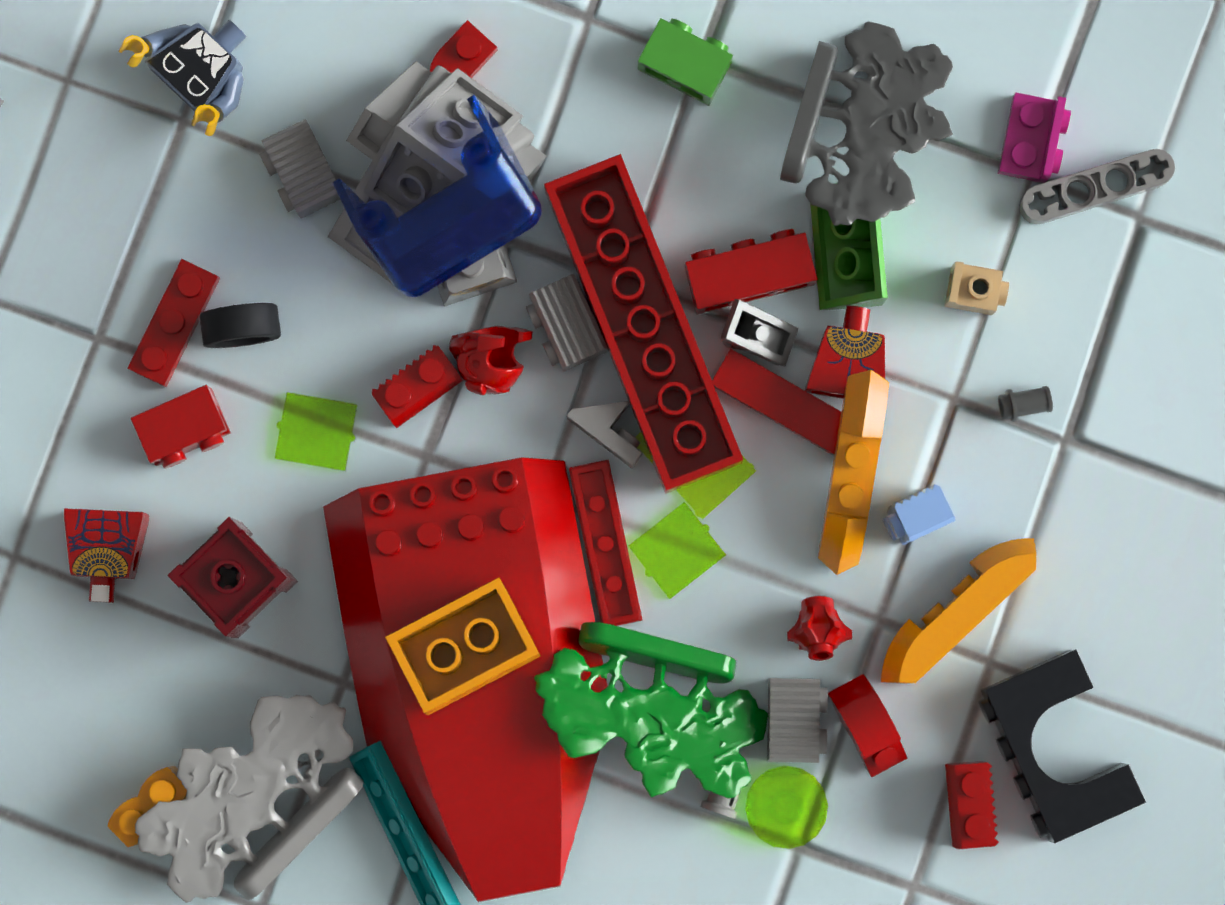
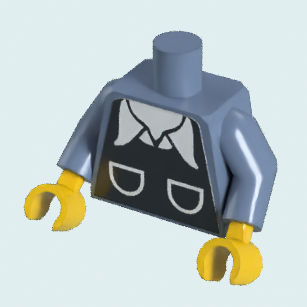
M228 20L213 36L199 23L192 26L183 24L159 30L141 38L131 35L124 39L118 50L119 53L125 50L135 53L127 63L130 67H137L144 56L148 57L144 62L150 70L194 111L191 125L195 126L199 121L208 123L205 131L207 136H212L216 130L217 123L226 118L239 104L244 81L241 73L243 67L231 52L246 38V35L231 20Z

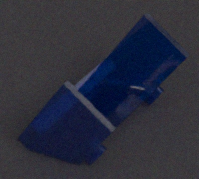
M475 95L467 100L483 131L471 138L462 149L461 161L468 175L397 218L394 210L387 203L380 200L365 203L340 178L332 182L355 231L392 284L405 296L418 297L528 231L540 219L542 212L541 203L499 122Z

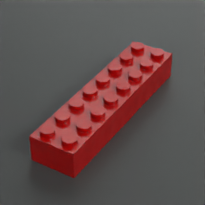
M621 154L545 183V194L601 334L608 347L609 354L627 399L630 402L629 404L665 494L742 464L744 459Z

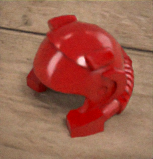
M497 325L453 335L449 343V350L457 361L459 374L466 382L467 390L479 395L509 392L524 368L515 359L514 348L517 343L532 340L533 331Z

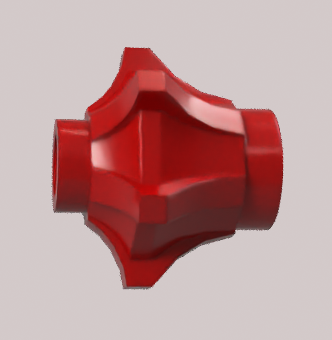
M813 596L804 599L801 602V611L799 612L796 624L787 632V641L798 644L799 650L807 651L808 657L816 661L832 658L833 650L837 649L838 645L852 639V630L839 618L837 610L834 609V600L826 596Z

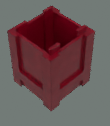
M228 517L217 527L218 531L183 564L177 565L167 576L199 606L225 637L239 638L250 628L248 623L281 592L287 593L298 581L287 569L279 567L251 538L253 533L242 522ZM223 566L229 570L233 567L238 569L239 573L236 576L238 584L234 588L231 585H226L223 588L219 585L218 582L222 576L218 571Z

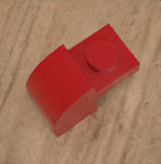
M864 674L828 692V696L841 723L853 740L863 764L871 777L908 758L892 719Z

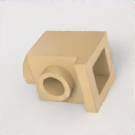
M956 261L950 270L944 307L993 315L997 311L998 305L1005 306L1009 282L1002 281L1003 271L967 265ZM983 281L987 286L986 293L982 295L975 293L973 282Z

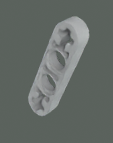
M1153 149L1036 185L1028 189L1021 198L1019 204L1020 213L1029 223L1044 224L1159 188L1172 178L1175 171L1174 160L1166 151ZM1150 159H1154L1156 164L1163 163L1165 169L1159 174L1160 179H1156L1154 173L1146 174L1138 179L1141 186H1136L1135 172L1143 170L1150 165ZM1130 164H1135V172ZM1118 170L1125 174L1127 186L1123 191L1115 192L1107 187L1105 177L1109 171ZM1073 182L1083 183L1089 192L1087 201L1081 204L1070 201L1066 192L1068 185ZM1052 188H1058V198L1064 210L1058 209V202L1048 205L1044 209V215H1040L1038 210H1030L1029 204L1033 202L1034 195H1038L1040 200H1047L1056 195Z

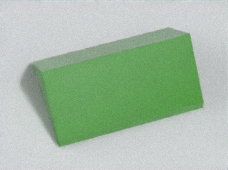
M810 203L820 310L846 309V306H882L888 296L881 220L878 219L870 222L857 218L848 226L843 224L833 225L827 210Z

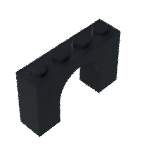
M1076 649L1066 651L980 690L984 699L979 701L982 713L989 724L995 722L1001 737L996 739L997 746L1006 762L1012 759L1018 775L1013 777L1015 786L1023 800L1030 799L1036 812L1030 815L1034 828L1040 838L1047 836L1048 841L1052 843L1062 841L1146 803L1129 764L1120 763L1079 782L1060 783L1046 775L1034 758L1032 733L1041 715L1050 707L1094 688Z

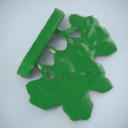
M585 622L580 626L579 645L587 651L609 656L610 660L601 666L590 668L586 664L584 657L577 651L563 648L554 654L550 670L534 677L536 681L535 690L545 699L542 716L546 719L549 728L557 733L558 741L567 755L571 758L595 754L614 737L622 738L627 743L624 754L625 759L633 770L641 772L643 775L642 783L651 798L676 788L681 772L687 768L700 780L704 790L711 791L725 798L736 797L740 794L741 788L746 787L752 780L747 762L739 753V750L742 747L764 740L768 713L758 708L756 699L752 697L748 690L738 689L725 697H714L707 687V682L725 684L733 680L737 662L730 656L607 623ZM624 661L655 668L653 685L646 690L631 687L620 673ZM583 671L591 672L590 677L586 681L581 680V673ZM665 671L697 679L695 686L691 689L688 696L680 695L673 687L668 686L664 682ZM610 673L612 677L609 686L601 692H594L591 689L593 682L600 674L601 678L607 679V674ZM617 680L622 683L624 689L622 692H619L614 687ZM703 698L710 703V711L707 713L702 710Z

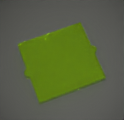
M287 392L282 420L277 422L276 425L280 431L275 459L346 471L351 442L356 440L353 428L358 405Z
M685 502L628 546L645 567V575L647 577L652 576L669 599L726 556L709 534V526L707 524L702 525Z

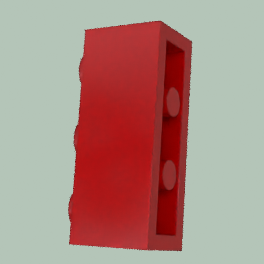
M787 229L771 234V241L755 244L754 239H747L731 244L732 251L716 254L715 249H707L691 254L692 260L685 262V272L696 315L730 307L734 299L746 303L814 286L817 282V276L806 233L795 235L794 229Z

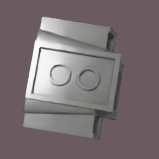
M416 61L364 109L347 138V142L372 159V162L328 237L406 294L412 288L418 276L456 222L460 223L477 237H480L523 193L547 156L531 145L534 134L520 123L523 115L457 68L453 73H450L438 65L430 72Z

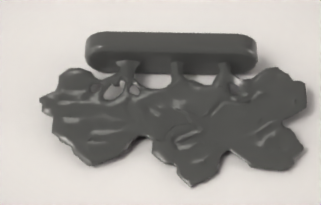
M870 21L865 23L863 29L854 30L851 34L845 36V46L853 58V65L843 72L834 71L838 48L833 44L819 41L780 175V180L799 183L802 180L808 158L817 156L823 165L825 174L813 179L808 184L805 196L811 205L828 211L833 225L843 224L848 226L857 218L874 222L885 218L890 211H898L915 202V195L911 180L905 171L900 169L893 160L895 153L899 150L911 154L925 148L929 140L939 141L953 135L943 111L936 110L934 107L927 105L924 97L945 86L953 68L952 61L948 56L943 55L940 48L935 44L916 46L906 52L902 49L894 28ZM861 71L866 72L868 75L866 79L854 76L857 72ZM831 80L841 82L852 91L851 97L837 110L823 106ZM820 116L841 120L846 125V134L843 141L832 147L820 145L815 141L814 136ZM847 147L849 150L843 155L838 153L837 149ZM831 156L842 159L849 167V173L846 176L841 175L832 167L836 161L831 160ZM829 174L837 178V184L828 181Z

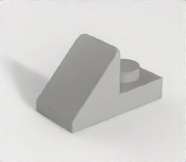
M629 401L570 410L567 414V420L631 469L635 466L642 456V452L637 449L640 442L622 428L617 433L612 430V427L628 408Z

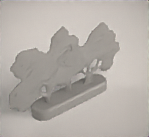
M295 695L288 699L282 696L261 697L257 701L250 721L253 751L249 754L240 756L233 747L214 748L210 753H205L202 749H182L181 758L178 763L177 778L182 781V785L187 790L186 799L172 802L159 801L154 807L138 818L135 824V833L139 835L138 847L141 852L151 853L156 856L167 854L172 856L167 885L185 903L191 902L195 897L202 899L217 897L223 889L224 870L228 864L233 861L243 860L247 864L237 874L234 880V888L245 899H253L359 793L364 780L350 768L338 771L323 787L319 786L318 783L322 764H336L347 759L353 752V738L343 727L346 714L345 708L338 707L335 703L321 706L310 695ZM318 749L324 754L320 762L315 759V751ZM304 753L308 754L312 768L305 772L309 776L308 779H304L298 771V758ZM294 775L298 783H287L286 778ZM288 789H303L308 794L310 800L286 822L274 810V803L277 797ZM272 824L279 831L254 855L251 852L246 837L251 831ZM227 843L236 851L231 854L224 853L222 845Z

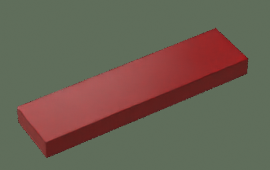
M730 348L712 380L714 387L834 456L841 411Z
M609 459L570 467L569 473L601 623L619 626L643 621Z

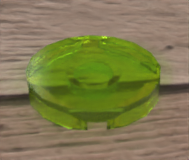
M786 765L768 769L757 777L747 792L745 803L748 824L758 838L773 847L786 849L803 846L815 838L826 822L828 809L825 791L817 779L799 767Z

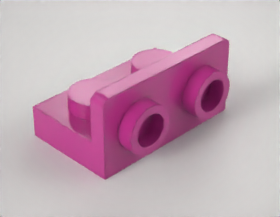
M1017 92L1014 93L998 174L1040 183L1047 182L1052 173L1058 174L1063 157V150L1057 149L1059 134H1066L1071 116V110L1065 109V97L1058 96L1056 100Z

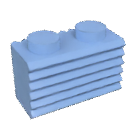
M935 484L889 506L887 510L888 516L883 518L893 541L900 539L902 545L956 521L941 487Z

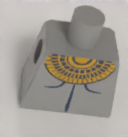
M489 238L441 254L436 257L431 267L444 307L517 283L505 243L495 238Z

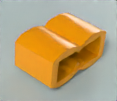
M176 766L166 767L153 773L143 783L138 797L127 800L112 814L108 827L127 847L138 845L139 835L135 833V824L139 817L154 807L159 801L172 802L186 799L187 790L182 785V781L177 778L178 768Z

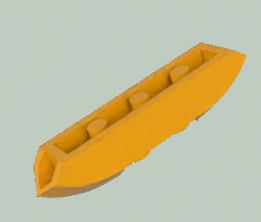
M872 370L848 376L845 387L818 559L836 575L859 564L869 516L889 382Z
M1034 538L1010 540L980 553L969 562L978 576L975 579L969 574L964 577L951 590L955 597L945 607L939 602L921 618L926 625L919 628L908 619L899 629L887 650L882 667L881 682L916 683L1036 570Z

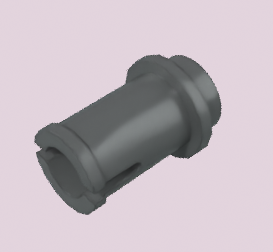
M1048 386L1014 393L1011 389L1005 391V394L998 396L1002 419L1009 418L1012 422L1017 421L1019 416L1052 412L1053 410L1052 396Z

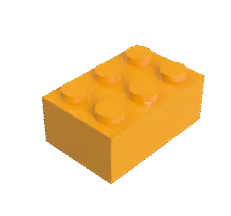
M500 577L385 637L426 715L440 710L541 657Z

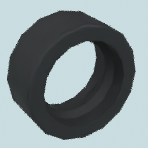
M248 303L207 310L199 316L203 346L207 348L248 346L273 341L281 336L278 308L273 303Z

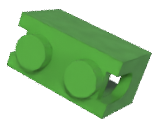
M660 18L638 60V70L710 106L732 64L733 55L727 52L728 46L712 37H707L705 41L691 34L693 29L677 19L672 18L668 22Z

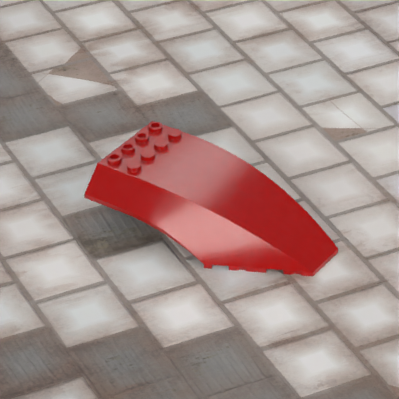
M524 457L358 488L323 506L348 656L367 747L381 741L424 830L478 902L561 887L567 860L573 846L574 836L600 750L595 754L571 758L567 755L558 741L557 733L549 728L546 719L542 716L545 699L536 692L534 677L549 671L553 664L554 654L563 648L577 651L584 657L586 664L590 668L603 665L601 654L587 651L578 643L581 624L595 622L565 461ZM500 577L541 657L440 710L426 715L385 637ZM583 671L581 673V680L586 681L590 677L591 672ZM600 674L591 685V689L594 692H601L607 687V680L601 678Z

